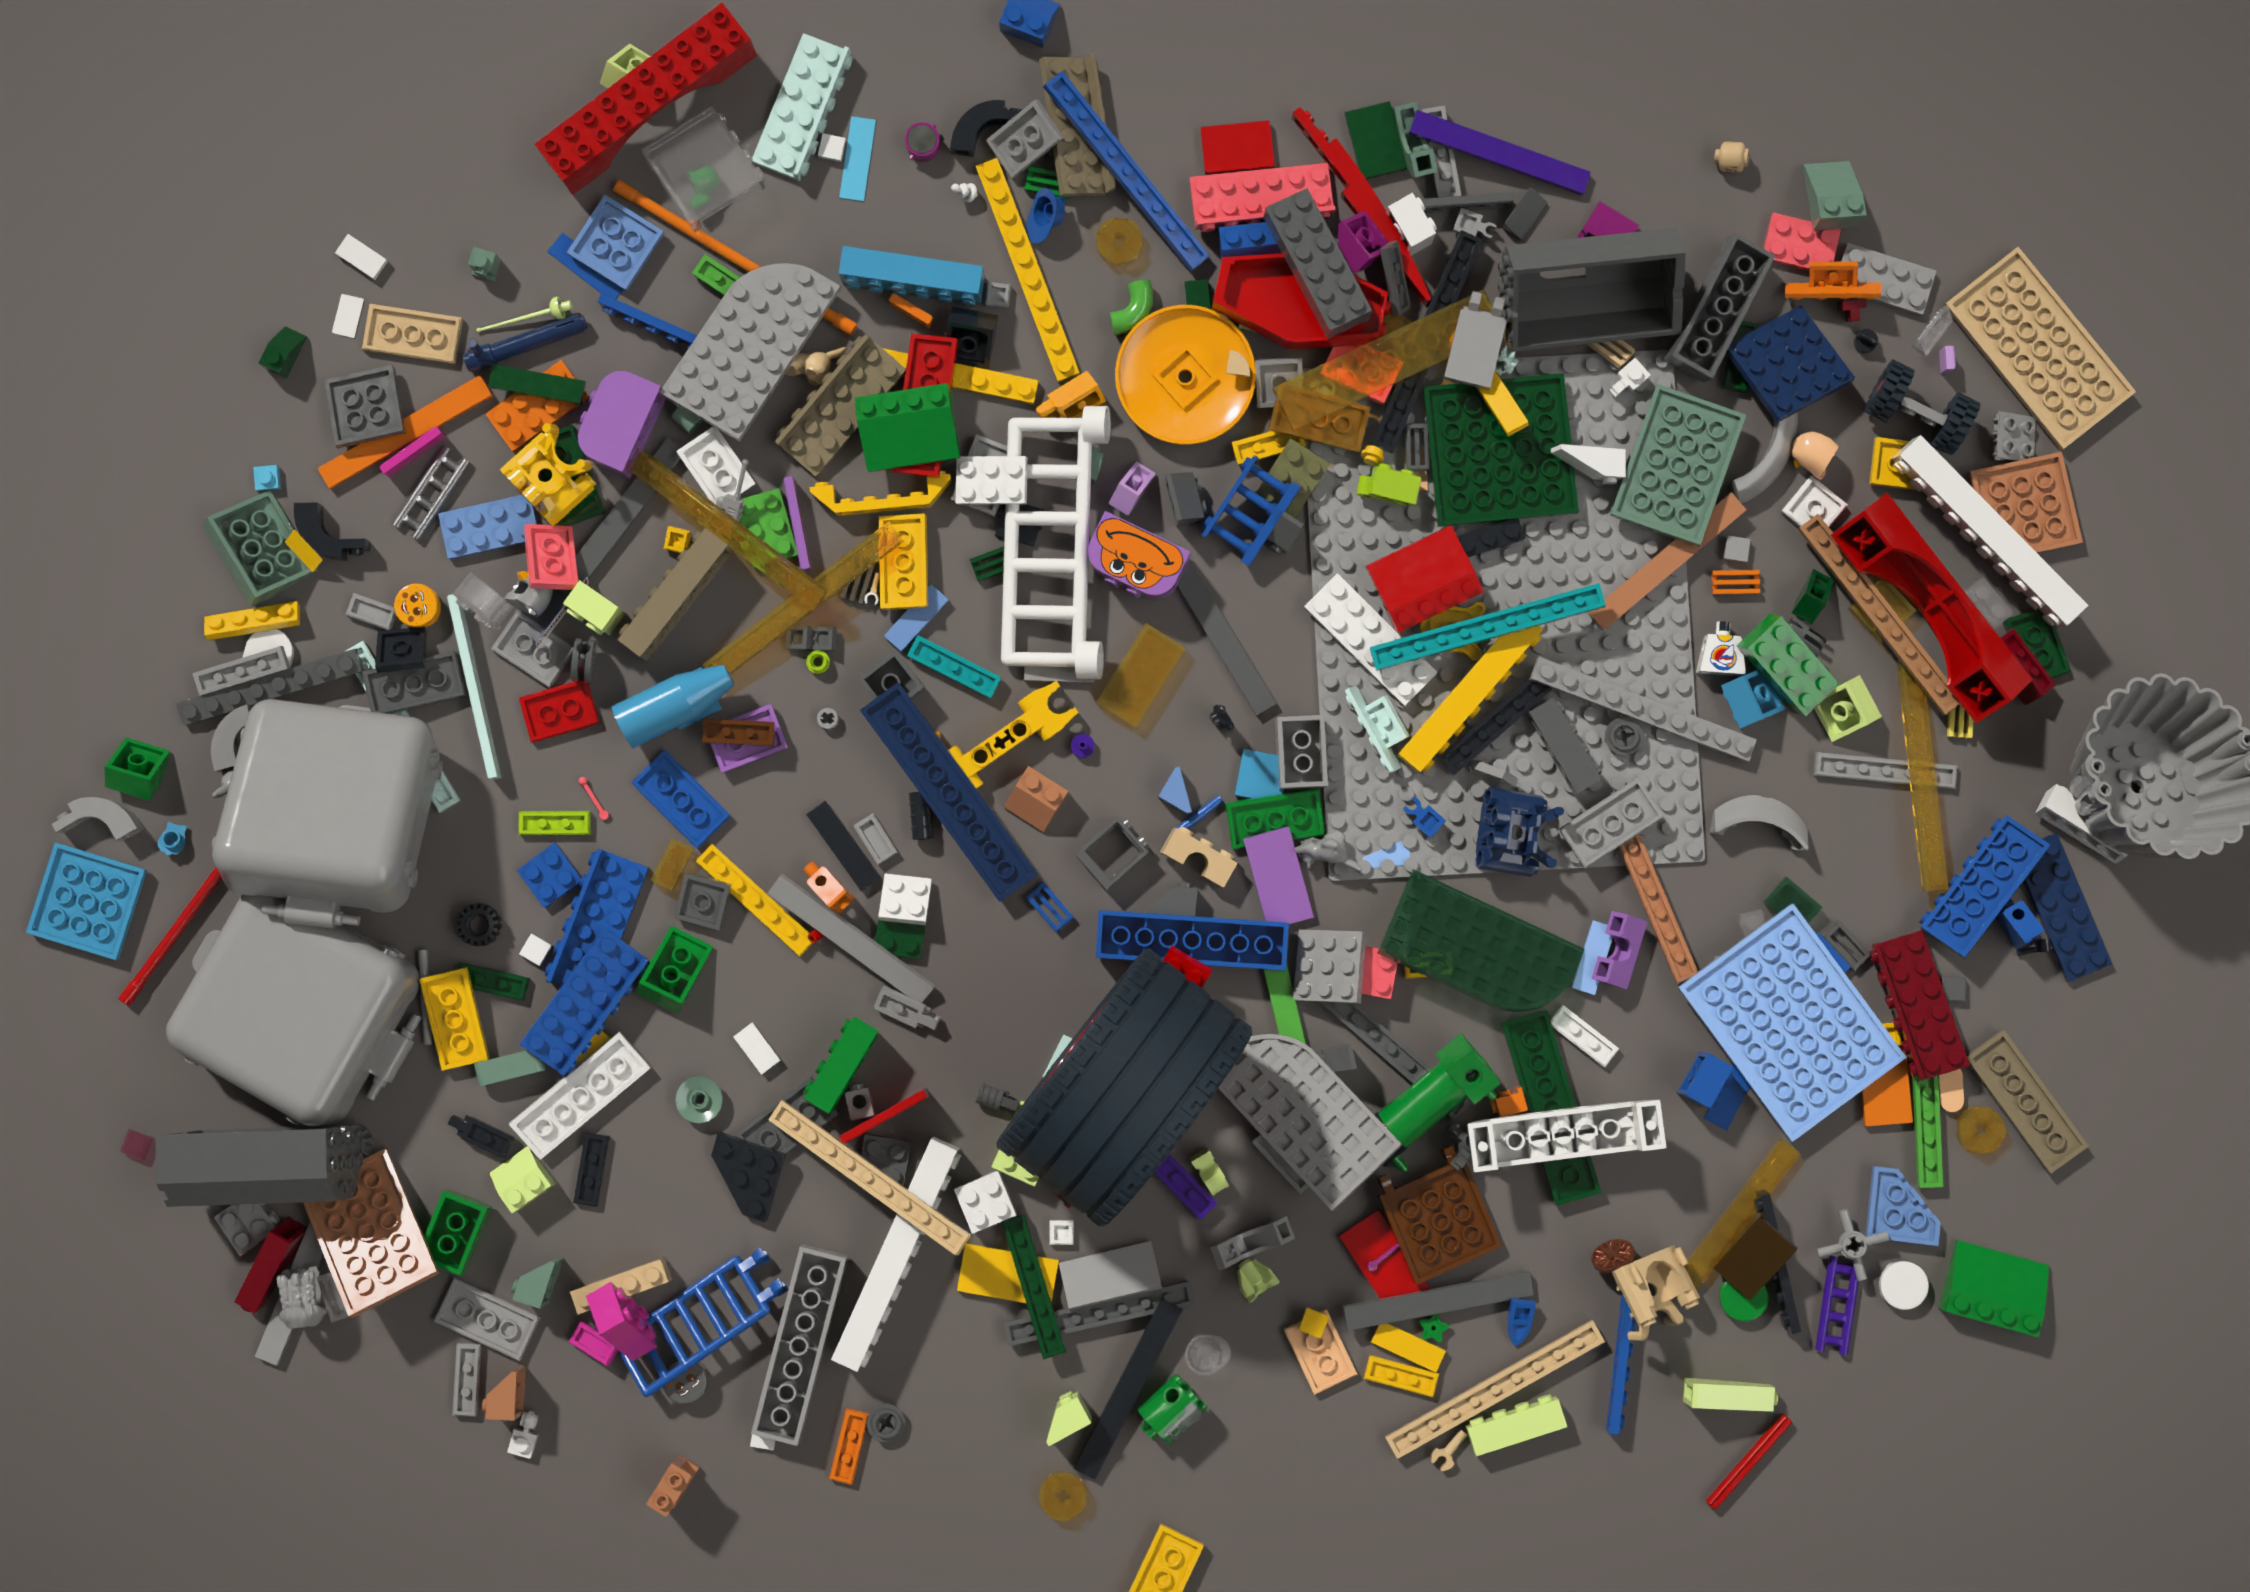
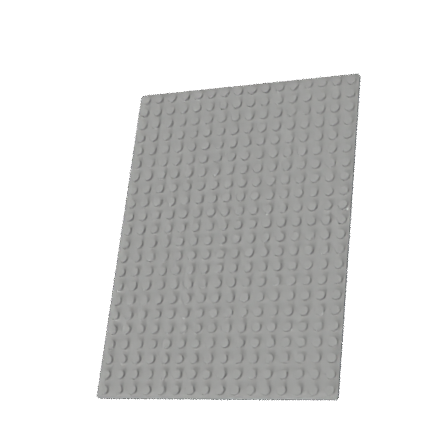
M1668 350L1635 351L1620 369L1598 353L1517 357L1516 359L1519 362L1511 374L1505 372L1500 376L1497 373L1500 379L1564 373L1571 444L1626 449V468L1656 385L1660 384L1675 390L1674 366L1664 361ZM1612 353L1613 355H1615V356H1616L1617 358H1619L1620 360L1622 359V358L1619 357L1617 354ZM1636 358L1651 376L1633 392L1626 387L1620 394L1614 397L1609 390L1620 380L1616 374ZM1448 361L1431 362L1406 424L1426 423L1423 387L1459 383L1444 379ZM1323 368L1303 369V390L1371 407L1359 454L1304 440L1306 448L1331 463L1307 500L1313 597L1338 573L1393 628L1365 565L1448 527H1437L1431 461L1430 471H1427L1428 491H1420L1419 487L1416 505L1406 507L1374 498L1357 496L1356 490L1359 477L1361 475L1371 477L1373 467H1376L1366 464L1361 457V452L1365 450L1366 446L1371 445L1399 375L1382 406L1321 378L1320 373ZM1405 426L1394 453L1391 454L1383 450L1384 460L1382 464L1393 466L1392 470L1399 472L1402 469H1406V464L1404 465ZM1410 429L1411 451L1414 450V429ZM1419 429V445H1424L1423 429ZM1411 459V465H1415V460ZM1574 468L1578 514L1519 519L1525 536L1524 541L1468 558L1484 593L1456 606L1467 608L1476 602H1482L1486 607L1483 615L1597 583H1600L1605 599L1671 544L1675 538L1610 516L1623 478L1617 480L1616 484H1603L1602 480H1593ZM1503 521L1455 525L1452 527L1456 535L1459 536ZM1686 562L1604 631L1589 616V612L1540 625L1543 629L1539 634L1542 639L1534 648L1529 646L1524 651L1527 655L1518 666L1515 663L1509 669L1511 675L1503 684L1499 681L1493 687L1496 692L1488 701L1483 699L1478 706L1481 709L1473 719L1469 716L1463 722L1466 727L1457 737L1453 734L1448 739L1450 745L1445 751L1530 678L1537 657L1545 658L1696 716ZM1314 618L1319 715L1325 716L1328 786L1324 788L1326 834L1333 830L1342 832L1346 836L1347 858L1357 862L1362 868L1361 871H1356L1341 863L1328 862V876L1331 881L1496 873V871L1483 870L1476 867V845L1481 808L1485 792L1489 787L1540 795L1547 800V810L1563 807V815L1543 823L1537 835L1540 849L1553 859H1556L1557 865L1554 868H1548L1539 862V870L1583 868L1558 829L1638 777L1664 815V818L1639 833L1652 864L1701 862L1705 859L1697 743L1634 720L1641 727L1643 733L1642 743L1635 752L1629 755H1618L1609 750L1605 742V730L1610 722L1626 716L1552 689L1473 759L1508 771L1518 779L1515 787L1499 782L1470 768L1473 760L1457 774L1453 775L1439 759L1442 755L1439 752L1432 758L1435 763L1427 772L1422 770L1420 773H1417L1401 760L1397 754L1478 661H1472L1465 654L1459 652H1443L1425 657L1424 659L1438 673L1403 706ZM1420 623L1398 634L1404 638L1421 633L1419 629ZM1498 637L1476 643L1482 651V656ZM1356 685L1367 705L1385 695L1388 696L1409 734V737L1391 746L1401 766L1400 769L1390 773L1389 770L1383 767L1378 750L1371 745L1369 741L1370 736L1366 728L1360 725L1355 708L1351 707L1346 699V689ZM1552 698L1555 701L1559 700L1566 711L1563 715L1568 722L1572 721L1578 731L1575 735L1580 742L1583 741L1590 751L1588 757L1592 763L1595 761L1602 771V774H1600L1602 780L1575 795L1526 715ZM1621 728L1620 734L1614 739L1622 740L1626 746V739L1633 735V733H1624ZM1413 797L1419 799L1423 809L1430 805L1446 820L1430 839L1412 823L1416 817L1406 814L1403 810L1404 806L1410 810L1416 808V804L1411 800ZM1513 825L1512 839H1518L1521 836V829L1519 826ZM1400 841L1410 851V858L1406 859L1404 865L1395 866L1392 860L1385 859L1381 862L1379 868H1371V864L1363 860V857L1382 849L1388 850L1393 844ZM1616 848L1587 868L1626 866L1619 848Z

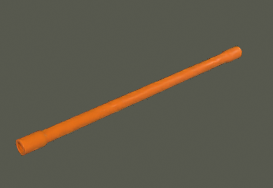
M618 180L615 184L613 192L629 202L637 204L745 271L750 272L761 267L639 193L637 189L622 180ZM830 308L822 317L850 336L858 326L851 319Z

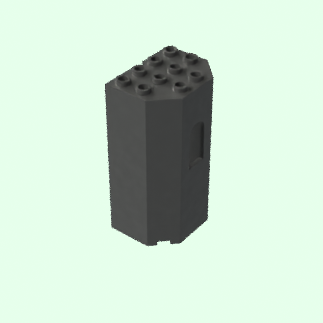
M1669 228L1506 245L1502 252V263H1498L1499 277H1502V283H1498L1499 297L1505 299L1503 310L1505 320H1507L1505 326L1507 343H1511L1513 351L1682 334V288H1684L1686 252L1677 229ZM1585 267V275L1547 279L1540 275V272Z
M360 1124L191 1130L155 1135L156 1185L159 1191L165 1192L164 1202L167 1207L327 1202L353 1198L363 1166V1155L360 1153V1144L363 1140L362 1130H360Z

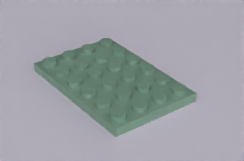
M1657 384L1626 468V477L1621 482L1610 516L1699 547L1746 414Z

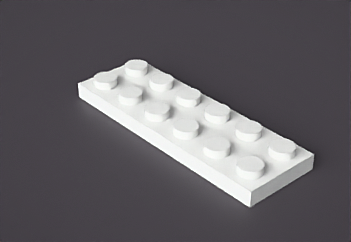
M1338 573L1304 606L1403 706L1438 673L1424 658L1376 671L1370 647L1402 637Z
M619 1031L579 1064L570 1074H567L513 1119L509 1125L541 1160L647 1072L651 1066Z

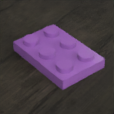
M772 704L730 720L775 722L774 746L710 743L721 773L788 749Z

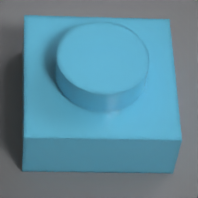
M278 465L253 467L255 490L257 492L281 489Z

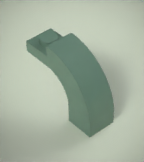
M1417 102L1393 107L1405 162L1411 176L1419 177L1438 172L1434 151L1432 148H1429L1426 140L1408 134L1415 111L1419 110Z

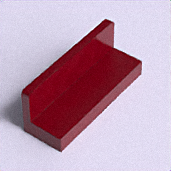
M2014 628L2000 637L2033 679L2018 694L2024 705L2042 697L2056 685Z

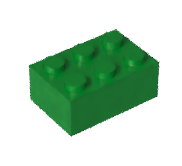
M451 1189L442 1191L424 1236L437 1267L459 1276L467 1272L493 1206Z

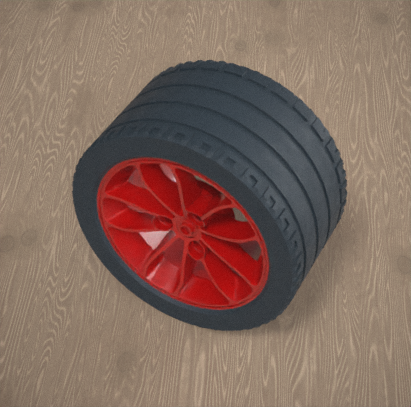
M1151 949L1143 950L1050 1067L996 1142L999 1150L1008 1157H1014V1161L1033 1176L1037 1175L1039 1177L1038 1180L1057 1195L1062 1194V1198L1082 1214L1086 1213L1087 1218L1098 1226L1109 1224L1153 1175L1222 1084L1252 1036V1027L1241 1018H1235V1014L1218 1000H1212L1209 993L1192 980H1186V976L1167 961L1164 963L1161 960L1162 957Z

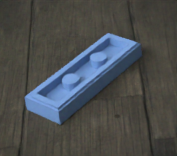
M931 584L928 587V608L908 609L884 637L902 652L949 600Z

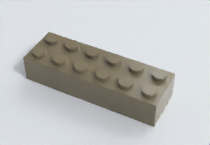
M707 528L703 531L699 530L694 535L691 547L688 550L684 549L677 558L679 561L677 565L666 571L662 578L664 581L659 588L655 586L648 595V602L644 606L640 605L633 614L635 617L630 625L628 623L625 624L619 632L620 637L618 641L646 662L649 661L734 552Z

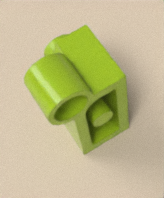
M1379 464V466L1373 467L1371 477L1364 475L1359 477L1356 495L1411 507L1416 505L1421 477L1415 476V472L1402 469L1399 472L1392 470L1393 466Z

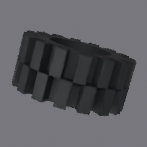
M476 903L466 906L465 910H461L459 913L461 914L460 917L456 919L458 921L456 929L459 931L457 934L459 937H462V941L472 946H486L494 942L497 936L499 937V930L502 929L500 921L502 920L497 915L498 912L492 909L491 906ZM476 916H483L487 920L488 927L482 934H475L471 930V920Z

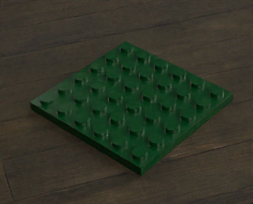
M1564 373L1501 379L1529 423V426L1510 436L1506 435L1475 386L1456 383L1423 387L1437 527L1578 514L1574 467L1551 453V448L1558 445H1572Z

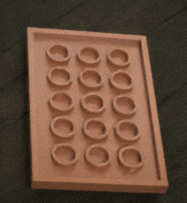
M386 1148L363 1159V1166L353 1198L327 1202H303L350 1318H354L439 1274L390 1153Z

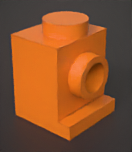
M1514 1087V1093H1512L1511 1089L1498 1092L1496 1099L1489 1100L1492 1113H1497L1498 1117H1505L1527 1111L1528 1108L1522 1087Z

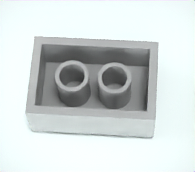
M1325 716L1277 717L1275 719L1279 790L1327 787Z

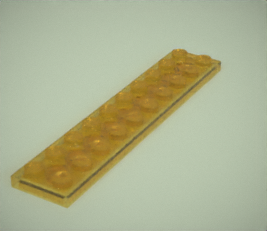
M1483 289L1478 292L1482 293L1478 310L1491 313L1492 304ZM1471 296L1273 387L1275 396L1292 431L1447 360L1460 310L1464 306H1469Z

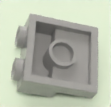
M266 1204L230 1205L214 1216V1219L239 1256H243L265 1241L268 1233L281 1222L278 1215L274 1211H270Z

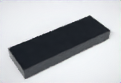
M585 1132L573 1203L598 1206L609 1135Z

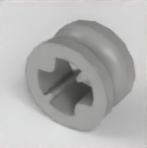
M824 708L817 715L818 724L825 730H832L838 724V715L831 708ZM825 713L827 715H834V718H832L834 722L832 724L822 723L821 720H824L822 716Z

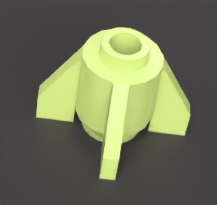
M1250 1258L1246 1259L1238 1266L1240 1268L1237 1271L1239 1288L1249 1303L1253 1302L1259 1294L1268 1288L1280 1283L1272 1270L1259 1263L1257 1259L1252 1261Z

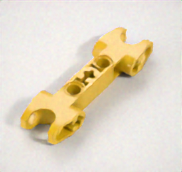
M1057 681L1033 691L1020 700L1017 704L1024 714L965 755L958 745L948 750L976 789L984 784L977 774L983 768L1036 732L1045 742L1060 732L1078 714L1075 707L1062 714H1056L1049 710L1047 705L1048 698L1060 687ZM1018 723L1024 724L1027 728L1026 734L1023 736H1016L1013 733V728ZM1009 730L1011 737L1016 741L1011 743L1009 739L1004 743V749L1000 747L995 748V739L998 737L1001 740L1006 738L1007 734L1004 732ZM979 750H984L988 754V758L984 763H977L974 759L975 753Z

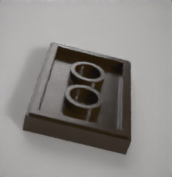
M1760 1216L1713 1269L1751 1300L1797 1251L1798 1247Z

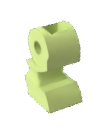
M1208 1147L1189 1157L1196 1170H1199V1175L1213 1196L1224 1188L1229 1187L1224 1174L1213 1160L1214 1157Z

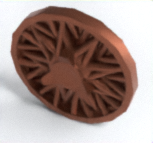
M1609 1240L1594 1250L1591 1255V1262L1596 1270L1612 1273L1614 1270L1633 1261L1635 1249L1626 1240Z

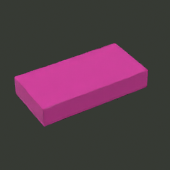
M584 1321L579 1322L569 1340V1343L606 1366L611 1365L618 1352V1349L599 1335L597 1329Z

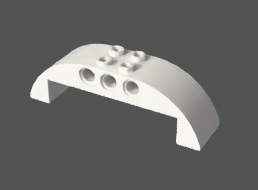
M1660 1100L1581 1106L1498 1117L1467 1124L1473 1172L1498 1170V1167L1631 1150L1648 1151L1666 1148Z

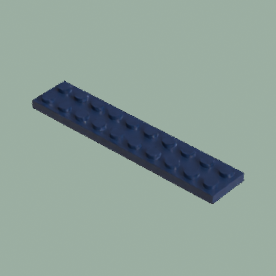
M899 682L860 709L866 720L999 902L1038 875Z

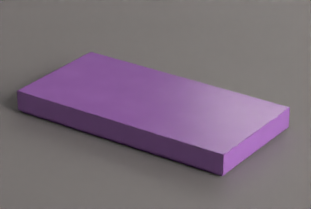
M1289 826L1243 838L1265 921L1292 924L1313 918V912L1297 854L1294 851L1295 847Z

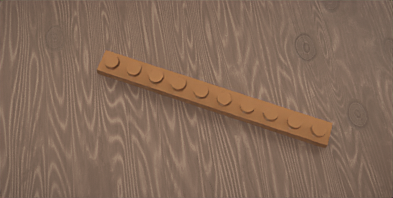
M1815 515L1799 527L1798 530L1942 715H1946L1958 706L1960 702L1947 687L1948 679L1867 575L1859 573L1830 536L1833 532L1820 515Z

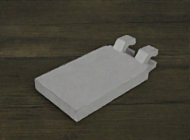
M1473 291L1469 306H1464L1459 313L1444 379L1490 390L1507 322L1505 316L1501 315L1505 299L1496 297L1490 313L1478 310L1482 293Z

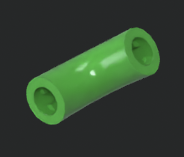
M1143 279L1128 284L1130 294L1129 305L1123 310L1110 312L1114 335L1131 331L1138 322L1150 314L1153 307V290L1150 280Z

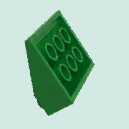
M947 383L854 398L857 423L868 473L960 459L952 389Z
M1956 1240L1938 1309L2039 1337L2045 1314L2049 1265Z

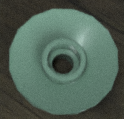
M696 1076L687 1079L680 1085L676 1093L675 1102L677 1110L683 1118L693 1123H704L717 1116L722 1107L723 1097L721 1089L716 1082L708 1077ZM698 1095H702L704 1097V1102L702 1104H699L696 1101V1097Z

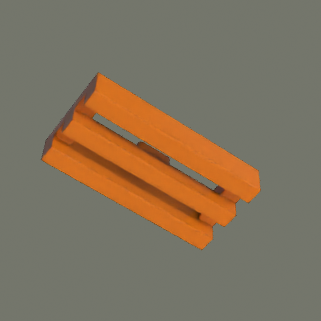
M895 293L891 295L888 300L890 306L926 328L930 329L934 320L931 315Z
M1760 570L1712 571V595L1760 594ZM1717 576H1753V579L1717 580ZM1717 585H1753L1754 589H1717Z

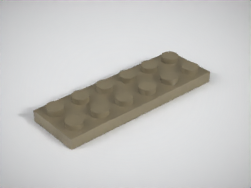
M2000 1030L1967 1054L1972 1070L2049 1174H2052L2089 1147L2005 1030Z

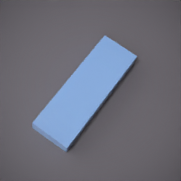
M1592 920L1571 988L1595 995L1599 981L1591 978L1598 956L1607 958L1613 938L1611 935L1605 934L1606 924Z

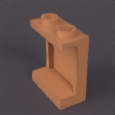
M680 1454L671 1463L646 1505L666 1517L671 1509L675 1508L700 1466Z

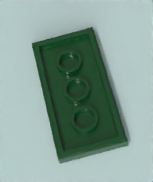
M574 425L560 429L555 446L557 457L568 465L577 463L579 459L586 460L585 454L579 446L578 435ZM543 469L540 471L544 482L552 478L551 470ZM589 470V471H586V472H584V473H581V474L572 476V477H570V478H571L573 481H575L579 476H581V475L584 476L586 473H587L592 479H593V476H592L591 470ZM596 485L593 486L595 489L559 521L560 526H572L606 513Z

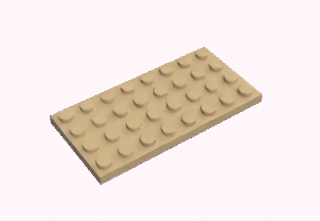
M2019 247L2015 248L1943 305L2060 450L2070 445L2136 392Z

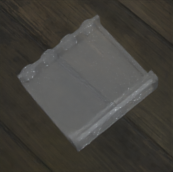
M712 106L641 150L645 161L693 232L702 228L700 222L759 186L762 190L765 189L763 183L765 179L764 174L758 166L756 168L753 167L750 162L753 159L747 149L740 148L738 136L733 129L731 131L727 129L725 117L720 111L716 113Z

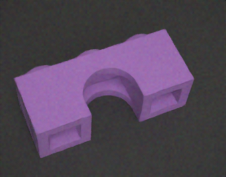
M1611 912L1605 934L1611 935L1614 938L1615 950L1608 958L1598 956L1591 979L1611 986L1628 989L1647 921L1628 914Z

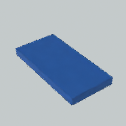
M665 749L631 782L697 849L731 817Z

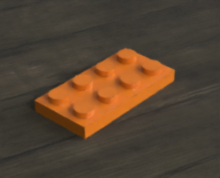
M562 360L543 372L575 379ZM585 391L582 404L590 399ZM514 393L485 415L512 452L515 453L541 432L543 433L542 427L545 423H557L580 405Z

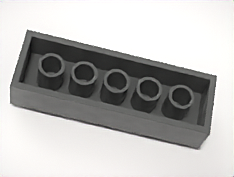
M1308 188L1265 207L1263 218L1326 338L1329 339L1369 320L1372 309Z
M1737 233L1727 237L1682 323V334L1675 336L1664 361L1703 383L1713 379L1775 255Z

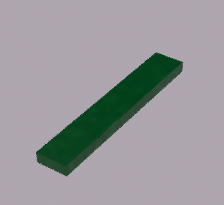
M1025 1214L1002 1221V1225L1043 1360L1066 1353Z

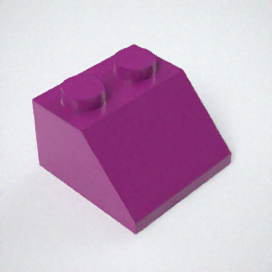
M1365 211L1347 218L1338 224V247L1353 275L1376 264L1381 259L1380 248L1389 243V241Z

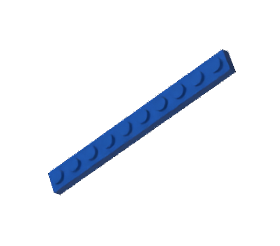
M1061 71L1043 86L1045 91L1190 272L1210 256L1065 73Z

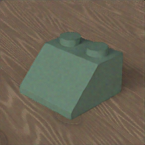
M558 1257L516 1279L511 1293H514L512 1300L539 1309L548 1305L564 1258Z

